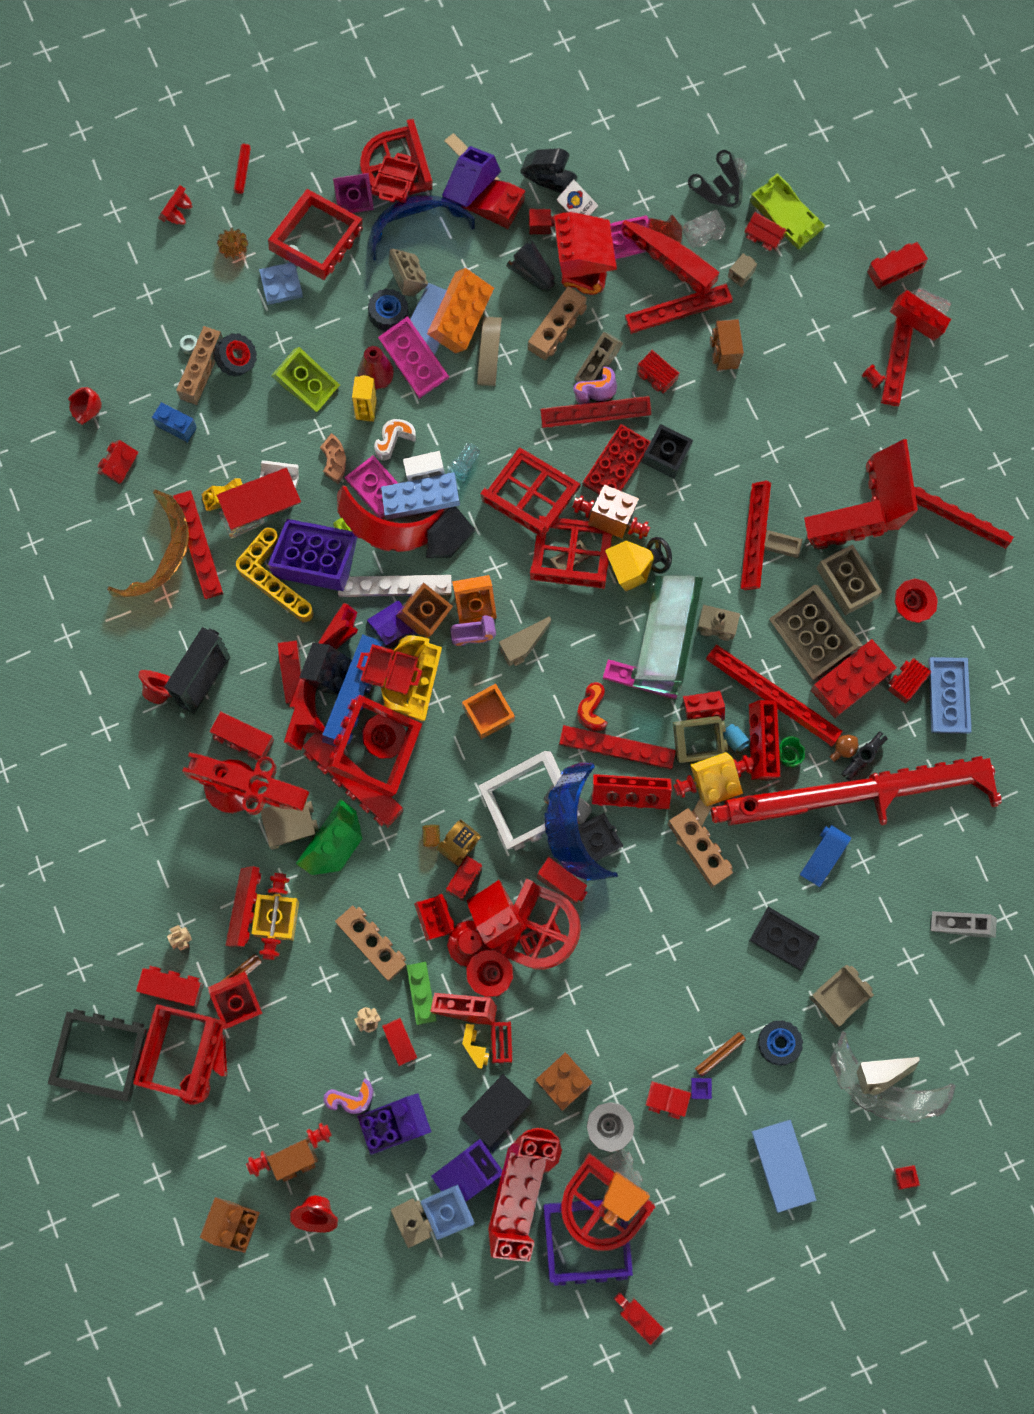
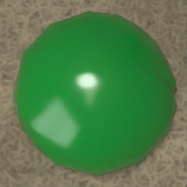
M789 736L784 738L779 744L780 762L785 767H797L805 759V747L800 744V739L797 737Z

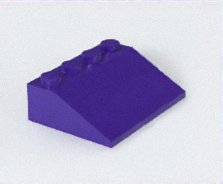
M286 519L268 567L271 574L278 579L344 591L350 575L357 537L352 531Z

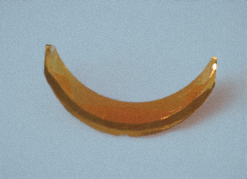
M156 489L153 492L156 500L164 508L171 528V541L156 573L145 583L134 582L126 590H118L108 586L107 590L111 596L133 597L151 592L166 583L181 566L188 548L189 531L185 515L171 495Z

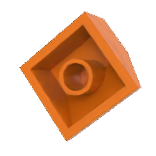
M489 575L452 581L459 624L480 622L483 616H491L493 619H497L493 587Z

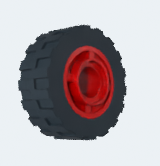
M232 333L219 340L215 346L214 360L217 363V367L223 373L237 377L247 373L254 367L257 360V352L252 341L245 335ZM233 352L237 354L238 358L233 355Z

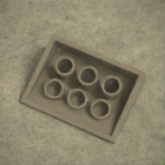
M819 585L810 587L769 619L813 680L863 646Z

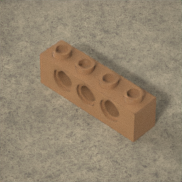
M568 286L528 341V350L545 361L549 356L552 357L557 350L556 346L558 343H562L565 340L568 329H572L575 326L578 315H582L587 308L586 297ZM570 309L572 312H566L565 310ZM555 323H561L562 326H556ZM545 337H551L552 340H546Z
M203 326L176 389L181 400L195 405L198 404L216 362L214 360L215 346L223 338L220 331Z
M687 808L669 820L667 824L712 888L733 873L731 871L733 867L727 859L724 860L720 855L722 852L716 843L713 844L709 839L710 833L705 827L702 828L698 823L699 818L697 814ZM688 826L693 827L695 834L688 835L685 828ZM697 843H704L706 851H699ZM708 859L716 860L717 867L711 868L708 865Z
M352 905L335 922L389 982L406 967L404 963L406 958L399 950L396 953L391 948L392 942L386 936L382 938L377 933L380 929L373 921L370 924L365 919L367 915L360 907L356 909ZM357 923L365 925L364 930L360 933L354 931V926ZM375 937L378 939L375 947L367 946L369 938ZM383 952L391 954V959L388 962L380 960V955Z

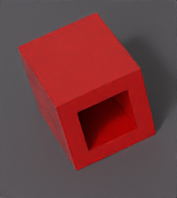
M529 209V234H551V227H555L554 216H551V209Z

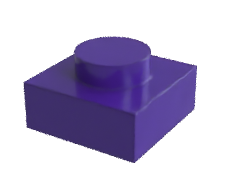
M691 1078V1099H712V1078Z

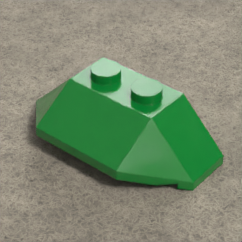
M340 799L296 865L310 875L341 871L363 839L357 811Z

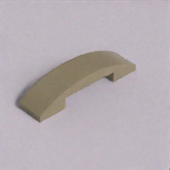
M486 316L483 318L477 385L496 386L502 318Z

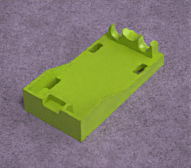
M778 173L768 180V183L762 188L760 187L751 195L750 202L767 219L790 232V234L786 232L785 237L798 250L825 227V224L800 201L791 186Z

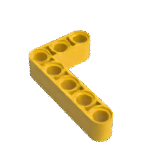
M265 528L236 561L238 572L243 578L299 621L309 622L314 614L311 604L261 566L273 553L279 539L277 532L273 528ZM268 536L274 537L270 542L265 541ZM256 550L262 551L258 556L253 555ZM244 564L250 565L247 570L241 569ZM259 575L265 576L262 581L256 580ZM274 586L280 587L277 592H271L270 590ZM287 598H294L292 603H285ZM304 608L309 609V612L305 615L299 613Z

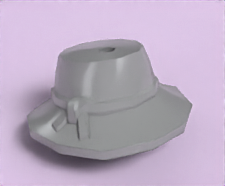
M612 1102L598 1105L589 1114L587 1122L588 1135L590 1140L599 1149L611 1153L623 1149L632 1140L635 1128L631 1114L623 1105Z

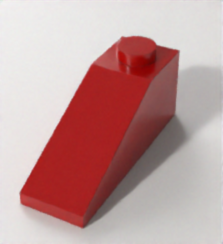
M297 640L278 643L286 704L291 703L302 671Z
M434 993L430 1012L471 1023L494 1025L497 1005L488 997Z

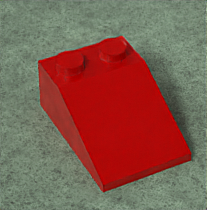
M493 180L470 205L461 207L509 229L525 202V190L509 182Z
M500 880L466 900L478 932L484 943L493 950L526 929Z

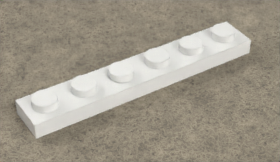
M451 575L352 576L348 578L344 591H338V597L411 596L423 582L439 595H452Z

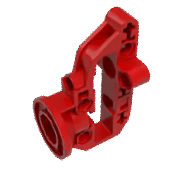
M189 753L190 763L188 768L183 767L182 770L187 778L202 784L210 804L225 813H236L246 810L250 815H257L263 810L264 804L281 809L303 811L310 793L303 788L274 779L277 768L270 757L260 758L253 771L248 764L240 760L229 759L219 761L207 756ZM264 764H272V768L269 771H262ZM260 778L266 779V780H268V783L263 782V781H260V780H258V779H260ZM253 802L258 803L255 809H248Z

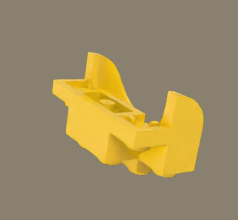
M406 636L399 640L394 653L398 651L418 657L416 667L422 670L418 686L410 685L407 695L385 689V686L381 688L385 707L409 718L425 721L442 647L430 644L428 638L420 636ZM417 671L414 672L412 682L416 680Z

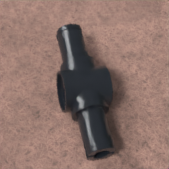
M878 731L869 743H866L857 751L851 759L852 762L842 771V776L845 777L849 773L846 779L851 781L860 770H863L874 760L879 748L888 740L887 736L885 735L880 739L883 733ZM861 752L866 753L869 759H862Z

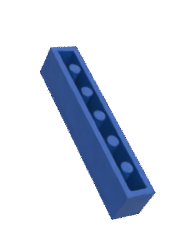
M362 634L323 732L322 742L336 746L333 743L337 734H340L342 731L340 725L343 718L349 713L347 707L351 700L359 695L365 697L366 693H370L372 685L361 682L363 671L357 668L361 652L369 653L372 644L383 647V641ZM367 656L364 657L362 667H365ZM357 716L354 727H357L360 716ZM353 733L350 734L347 744H350Z

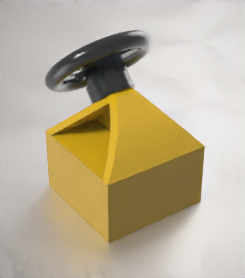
M661 537L650 539L646 548L624 541L605 550L618 582L625 591L646 583L650 570L657 574H664L670 569L672 564L671 548L667 541ZM661 544L666 551V557L663 555V552L661 551ZM662 562L665 566L660 569L655 564Z

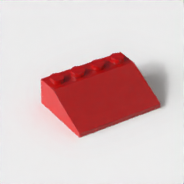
M576 212L554 215L563 279L617 270L610 220Z
M903 439L873 454L866 462V471L869 472L870 478L868 485L872 491L871 502L880 500L885 512L888 530H899L918 511L907 439Z

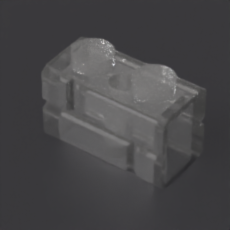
M714 210L684 223L683 233L686 239H688L691 248L696 246L703 247L712 239L718 240L722 238L726 225L718 211Z

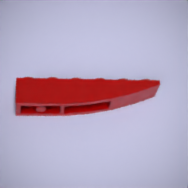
M626 220L622 222L621 232L625 238L631 239L638 248L648 252L654 260L662 263L668 271H672L681 281L688 283L695 292L701 293L704 296L718 281L719 271L679 242L645 226Z

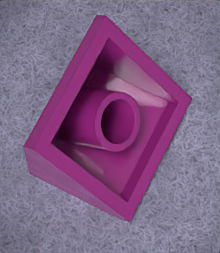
M368 173L333 178L338 206L351 213L374 210Z

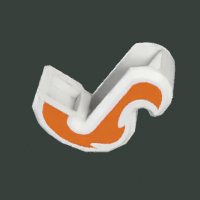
M400 419L387 421L382 428L383 441L379 439L375 441L374 448L377 458L384 461L391 458L398 436L410 441H416V433L412 424Z

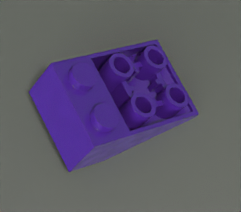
M470 146L458 158L442 197L464 207L470 205L501 173L495 156Z
M418 1093L357 1116L370 1155L432 1132Z
M479 1139L431 1175L441 1191L458 1185L466 1202L499 1178L502 1174V1169L481 1139Z

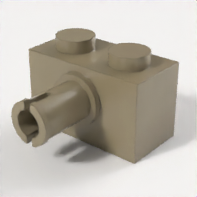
M703 605L696 631L704 636L715 635L719 636L721 640H733L736 635L740 613Z
M412 1198L391 1209L408 1248L431 1237L430 1232L433 1229L429 1220L424 1221L421 1213L424 1212V1209L419 1200L415 1201Z

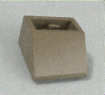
M396 249L390 250L389 266L402 294L414 297L429 285L426 280V274L419 265L418 257L412 253Z

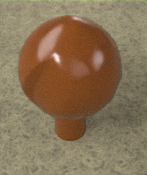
M853 735L841 736L835 743L836 751L829 757L835 762L841 756L844 758L854 756L859 749L858 738Z

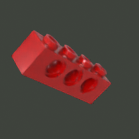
M758 700L748 704L750 753L755 766L752 769L751 777L752 780L769 781L780 777L777 701Z
M593 774L592 804L670 809L671 779Z

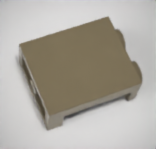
M306 801L303 811L281 809L274 806L261 810L260 813L271 850L279 848L280 845L304 838H314L319 828L317 821L312 820L311 813L314 812L311 801Z
M843 966L809 996L835 1028L840 1027L851 1014L874 996L871 992L873 990L866 981L862 982L858 977V971L853 966Z

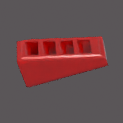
M554 920L551 929L561 933ZM533 930L519 938L527 956L533 954L537 947L533 935L536 934L540 940L541 933ZM547 936L548 941L544 942L541 949L558 940ZM527 938H530L534 946L533 949H530L526 941Z

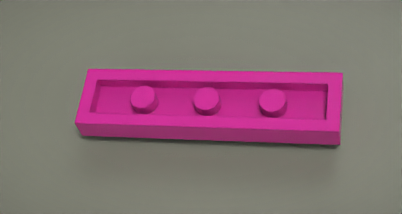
M609 659L602 678L675 700L681 684L679 679Z

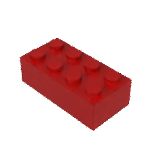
M880 500L804 517L808 540L813 548L818 550L826 549L828 545H843L850 540L861 541L871 535L873 537L882 536L884 532H888L885 512Z
M871 639L814 684L811 692L836 719L891 675L897 667Z

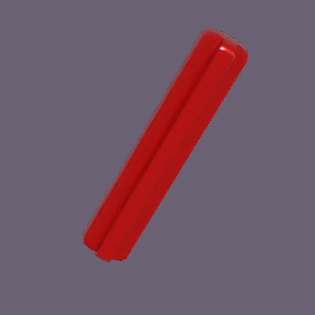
M242 143L240 147L234 192L243 194L251 151L249 144Z

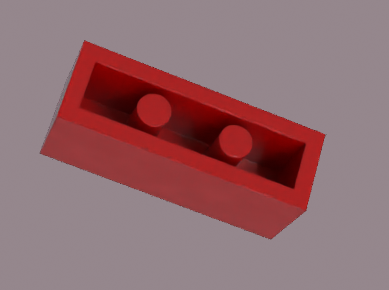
M918 242L908 243L898 251L894 250L881 259H874L870 263L867 273L876 288L880 289L924 268L928 258Z
M908 290L896 298L890 310L891 314L933 341L945 333L951 321L949 317Z
M221 711L210 730L211 735L214 736L213 740L221 744L224 742L231 744L230 748L238 752L243 750L248 753L247 756L254 760L266 757L274 742L272 735Z
M149 966V969H142L136 992L197 1007L204 984L199 982L200 978L188 975L187 979L180 977L181 973L169 971L166 974L161 972V968Z

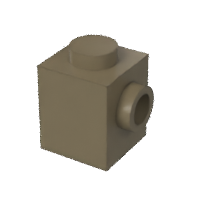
M742 254L730 268L728 278L740 287H743L754 274L757 263L752 257Z

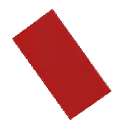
M620 424L582 482V485L599 495L604 485L622 491L643 459L644 453L651 441Z
M287 467L216 494L230 530L301 503Z
M250 866L240 870L225 946L244 947L248 943L250 933L247 932L248 926L252 923L254 916L253 912H251L252 906L257 900L256 886L261 880L259 867Z

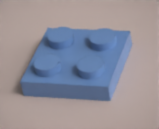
M287 263L259 269L268 305L303 297L295 264Z
M458 1185L420 1201L437 1240L474 1224Z

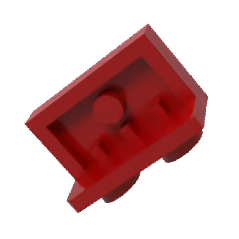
M118 440L114 443L111 442L106 450L108 454L106 458H102L99 462L97 473L99 475L104 474L116 483L121 484L139 452Z
M720 691L683 696L687 720L715 716L720 717L722 721L725 720V704Z
M443 894L418 901L414 904L426 941L447 936L454 932V921L449 915L448 904Z

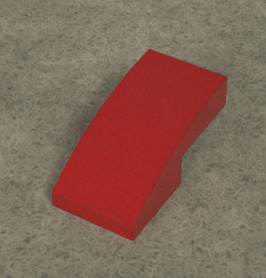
M401 1018L382 1026L399 1066L417 1058Z

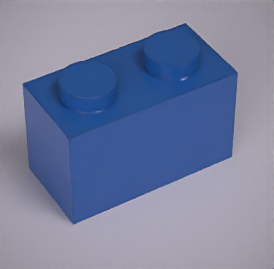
M162 402L152 416L156 427L187 443L197 428L193 418Z

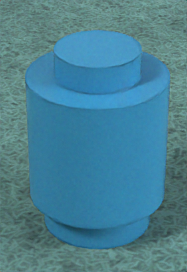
M731 724L726 728V732H723V739L727 741V744L734 752L739 751L741 753L748 748L749 745L747 743L749 739L738 726L735 727L734 724Z

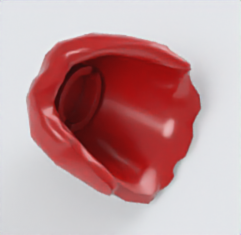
M88 387L77 389L68 398L70 401L69 410L75 420L81 425L99 414L102 407L99 395Z

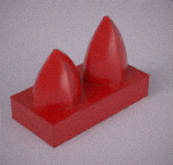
M179 185L158 219L163 222L167 219L175 224H186L184 216L175 207L176 205L184 209L192 208L191 200L184 193L186 189L183 186Z

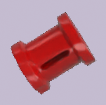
M874 364L868 367L861 375L872 384L873 389L878 387L886 378L884 375L881 376L875 369Z

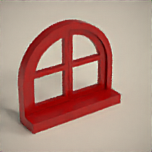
M414 119L407 120L406 127L385 131L374 136L365 145L360 158L362 174H369L371 189L376 179L372 173L379 172L381 164L369 166L373 152L383 144L386 156L391 157L387 142L406 138L411 162L419 164L417 173L419 182L413 183L409 195L433 190L432 178Z
M526 879L514 907L525 927L542 934L532 957L514 951L522 934L521 932L494 950L504 954L509 960L525 967L538 970L549 969L564 962L575 950L581 932L580 918L575 907L564 896ZM538 897L556 904L546 927L528 920ZM560 907L563 908L569 919L568 936L551 930ZM547 936L565 943L555 954L546 958H537Z
M589 1153L564 1190L561 1203L562 1217L569 1233L582 1245L602 1251L616 1249L629 1242L635 1236L656 1206L648 1199L640 1207L639 1212L626 1229L615 1222L613 1226L621 1231L615 1237L598 1239L587 1235L601 1216H605L604 1211L606 1207L602 1205V1202L596 1207L576 1190L589 1172L608 1186L615 1173ZM574 1195L595 1211L582 1229L578 1227L572 1214Z

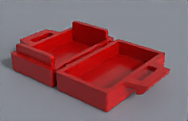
M397 153L394 158L385 156L372 186L371 193L379 196V199L389 202H395L396 200L406 203L418 173L419 164L412 163L411 156Z
M372 644L369 653L361 652L357 668L363 671L361 682L381 688L385 686V689L404 695L408 694L410 685L418 686L422 670L416 667L418 657L398 651L394 653V650ZM367 656L365 667H362L364 657ZM417 671L416 680L412 682L414 672Z

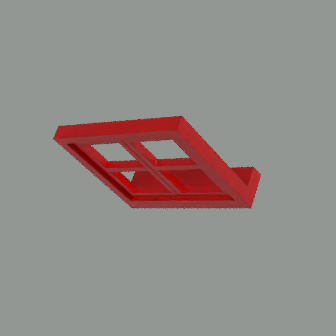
M519 447L489 489L484 488L480 495L482 502L541 538H544L577 493L581 483ZM522 461L541 472L531 487L511 476ZM547 476L566 487V490L556 503L537 492ZM508 480L527 491L517 506L497 495ZM533 495L553 506L542 522L523 511Z
M539 516V521L542 522L546 516ZM557 518L551 528L572 530L569 548L545 545L546 535L544 538L536 535L530 580L605 589L609 563L605 550L611 548L612 534L588 525V521ZM578 531L603 534L601 552L576 549ZM544 550L567 552L566 570L542 567ZM575 554L599 556L598 574L573 571Z

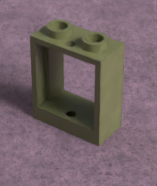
M715 716L672 722L676 760L679 763L705 760L723 754L728 750L727 741L723 739V732H726L725 722L720 717ZM714 724L717 750L686 754L684 727Z

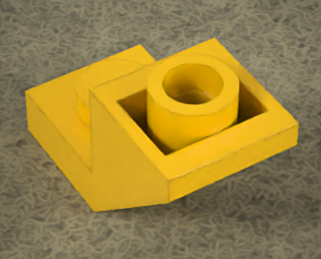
M235 478L224 487L211 486L203 492L202 498L206 511L221 508L216 494L242 485L241 479Z
M466 1023L462 1044L476 1066L482 1069L483 1065L487 1066L489 1053H485L486 1048L471 1045V1042L476 1040L477 1030H474V1025Z

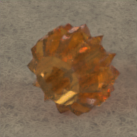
M232 227L230 231L224 229V234H219V240H217L219 252L224 254L226 258L231 256L233 260L237 255L241 258V253H246V247H248L246 235L241 233L239 228L236 231Z

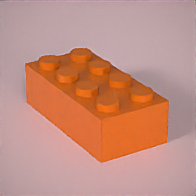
M467 268L455 272L427 335L455 354L466 350L494 287Z

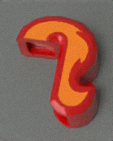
M607 272L567 279L562 278L561 284L566 288L568 286L570 288L575 287L584 294H598L605 288Z
M598 682L588 685L585 690V696L589 697L579 703L577 710L579 722L591 731H602L608 725L607 721L593 714L605 693L603 685Z

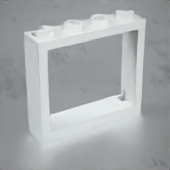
M544 751L479 785L507 849H514L516 851L524 848L525 843L529 841L533 843L540 840L542 834L546 832L551 834L559 830L558 826L565 824V826L575 821V817L580 815L550 751ZM544 764L566 813L513 839L492 791Z

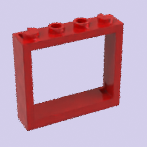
M306 189L268 239L269 251L324 281L330 273H333L335 265L343 260L347 249L350 250L356 237L361 236V231L363 230L362 218ZM311 206L350 226L322 264L283 243Z
M359 695L352 699L347 707L349 713L341 722L340 727H342V731L340 734H337L333 744L336 745L334 751H331L328 755L327 762L329 764L327 770L391 797L397 793L422 723ZM361 706L408 727L387 784L339 763Z
M156 1004L133 1084L185 1099L203 1102L226 1021ZM171 1015L206 1023L187 1091L152 1082Z

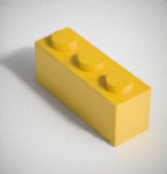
M365 375L355 376L352 400L356 420L374 422L377 404L374 378Z

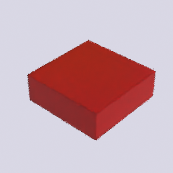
M915 1165L894 1169L899 1190L920 1186Z

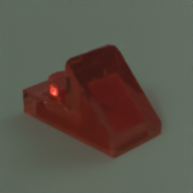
M672 214L667 221L649 218L647 228L662 233L680 244L682 243L683 227Z

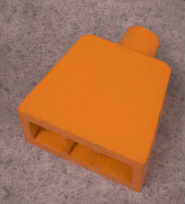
M616 1171L602 1201V1205L609 1209L603 1217V1221L612 1227L619 1217L626 1222L629 1221L649 1199V1193Z

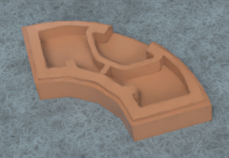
M331 434L320 447L327 458V464L323 473L339 484L345 473L346 456L340 441Z

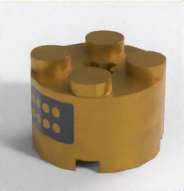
M460 819L447 833L444 842H440L436 850L453 864L459 866L468 852L470 853L482 836Z

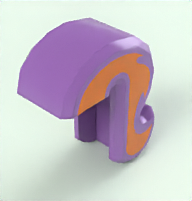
M603 366V380L577 382L574 385L573 391L576 401L584 404L590 403L589 399L596 401L609 400L616 393L617 381L614 371L610 367Z
M483 616L481 622L455 624L450 628L452 644L455 646H464L467 643H484L496 636L495 623L491 616Z
M364 1078L358 1098L331 1089L324 1095V1103L326 1107L332 1110H338V1105L341 1104L345 1111L351 1114H360L367 1110L371 1104L374 1089L371 1082Z

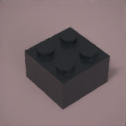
M660 424L644 453L642 463L675 479L691 449L693 439Z
M313 642L299 678L323 693L338 695L352 660L331 645Z

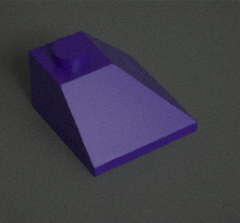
M399 600L367 619L379 640L383 641L384 647L388 649L397 646L400 639L416 634L413 629L396 616L403 607Z

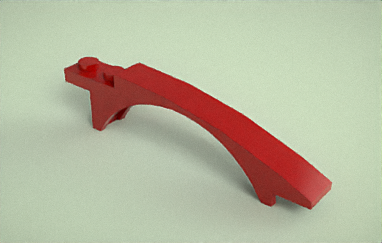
M347 603L343 604L318 643L331 645L337 650L344 642L357 634L358 629L353 626L358 612ZM301 678L290 704L294 712L284 739V743L295 750L302 749L307 733H323L325 730V726L320 721L316 711V688Z

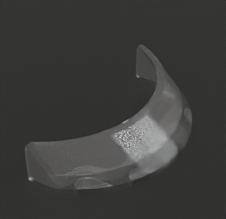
M844 1031L841 1032L830 1058L831 1066H833L838 1079L837 1083L841 1089H845L852 1097L851 1100L868 1112H873L881 1118L892 1121L902 1119L910 1120V1122H920L921 1119L935 1115L938 1117L944 1114L952 1101L956 1086L952 1083L942 1088L922 1091L908 1090L892 1085L877 1095L863 1094L856 1073L860 1063L852 1053L847 1041L846 1032Z

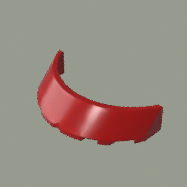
M342 486L337 493V512L340 518H343L347 526L352 530V533L357 538H361L371 544L372 547L384 551L406 552L426 545L428 543L427 531L448 509H439L435 514L421 521L395 523L378 518L366 511L352 497L346 486Z

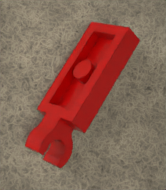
M620 1292L614 1297L623 1308L620 1315L650 1345L665 1330L635 1299L629 1302Z

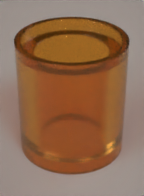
M440 825L422 826L424 847H435L440 844Z

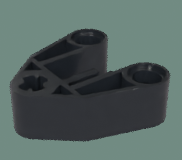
M561 148L537 149L529 153L520 170L521 175L541 187L563 193L573 180L577 181L578 178L574 172L564 170L570 154Z
M721 150L716 155V162L733 186L730 187L722 175L716 177L712 182L722 195L719 196L706 178L699 174H693L689 177L688 186L714 205L737 208L742 203L743 180L734 154L728 150ZM728 154L729 161L723 164L722 157ZM700 178L701 185L695 188L694 181ZM731 196H734V197H735V198H734V200H735L734 203L730 202V201H731V198H730Z

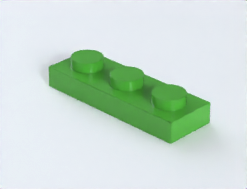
M426 962L406 965L416 1024L437 1022L436 1015L430 1012L433 998Z

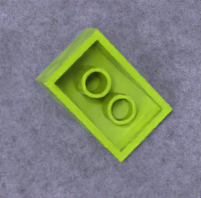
M300 347L295 348L271 375L283 388L315 412L319 411L340 386L336 380Z

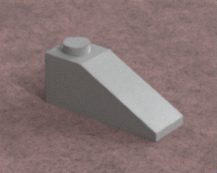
M932 911L931 931L996 938L997 918L990 914Z

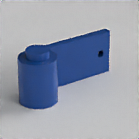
M832 825L829 828L827 826L824 827L820 834L822 837L820 844L800 873L801 876L818 887L822 885L851 840L850 836Z

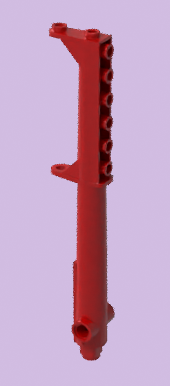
M983 756L971 758V761L965 762L964 759L952 761L953 764L946 765V762L934 764V767L928 768L927 765H922L912 771H909V768L897 770L898 773L893 774L890 771L880 772L879 776L878 773H873L868 779L727 799L724 801V805L711 808V818L713 823L727 822L728 826L799 815L812 809L873 799L880 825H886L887 817L885 810L893 798L972 784L988 795L992 807H997L998 804H1001L1002 799L1000 793H997L994 779L995 768L991 765L990 758L983 759Z

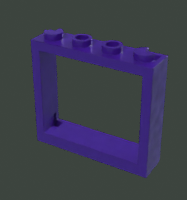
M603 1199L589 1201L598 1207ZM583 1201L572 1202V1211L593 1210ZM561 1203L543 1204L550 1283L554 1282V1286L566 1285V1281H575V1284H585L587 1279H595V1282H607V1278L616 1277V1281L627 1280L628 1276H633L630 1241L622 1246L624 1268L555 1274L550 1213L562 1212ZM620 1218V1224L624 1229L627 1228L628 1221L626 1222Z

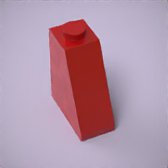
M550 857L547 858L537 874L536 879L574 904L578 900L582 902L588 893L585 891L587 888L585 883Z

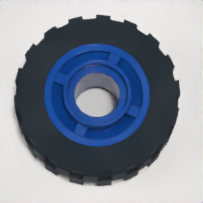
M386 288L378 290L377 293L373 294L368 303L369 320L379 330L388 331L408 317V302L405 300V296L399 291H395V289Z
M776 1020L767 1024L760 1032L757 1042L761 1056L773 1065L783 1066L794 1062L800 1056L803 1049L802 1034L796 1026L785 1020ZM778 1037L785 1040V1047L782 1049L775 1045V1040Z

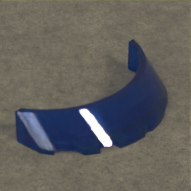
M434 195L412 196L407 198L406 203L400 201L394 203L378 217L369 235L368 248L373 261L377 260L376 244L381 241L382 230L387 223L436 207L447 208L454 217L466 218L471 230L475 229V218L461 205L446 198Z
M580 762L565 768L560 773L561 777L554 789L550 790L548 810L545 812L547 842L553 856L559 860L563 868L581 879L594 881L618 877L617 872L604 869L591 858L580 837L577 818L579 798L585 781L595 768L594 763Z

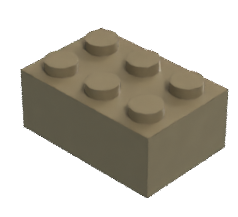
M853 544L820 561L816 568L845 616L874 601L882 593Z

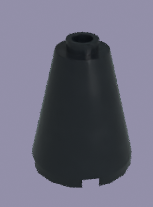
M532 240L513 256L515 260L512 262L509 260L506 265L509 270L542 291L545 289L549 291L555 285V276Z

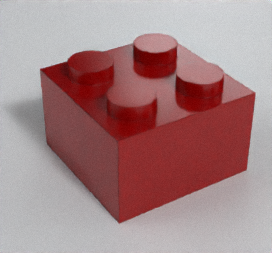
M246 971L208 987L210 997L220 1020L226 1021L224 1030L262 1014Z

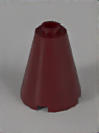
M370 346L362 356L357 374L358 377L365 375L374 378L375 390H378L379 388L387 387L392 382L394 368L379 347Z

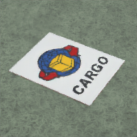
M575 180L557 198V201L568 212L591 215L598 206Z

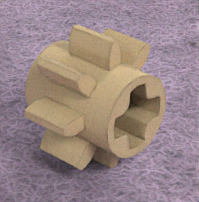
M179 925L171 928V934L167 935L172 948L178 947L181 951L188 948V942L192 940L186 927L181 929Z
M367 1007L362 1008L357 1014L358 1018L354 1019L360 1032L363 1030L366 1032L376 1030L378 1028L377 1022L381 1021L376 1009L373 1008L371 1010Z

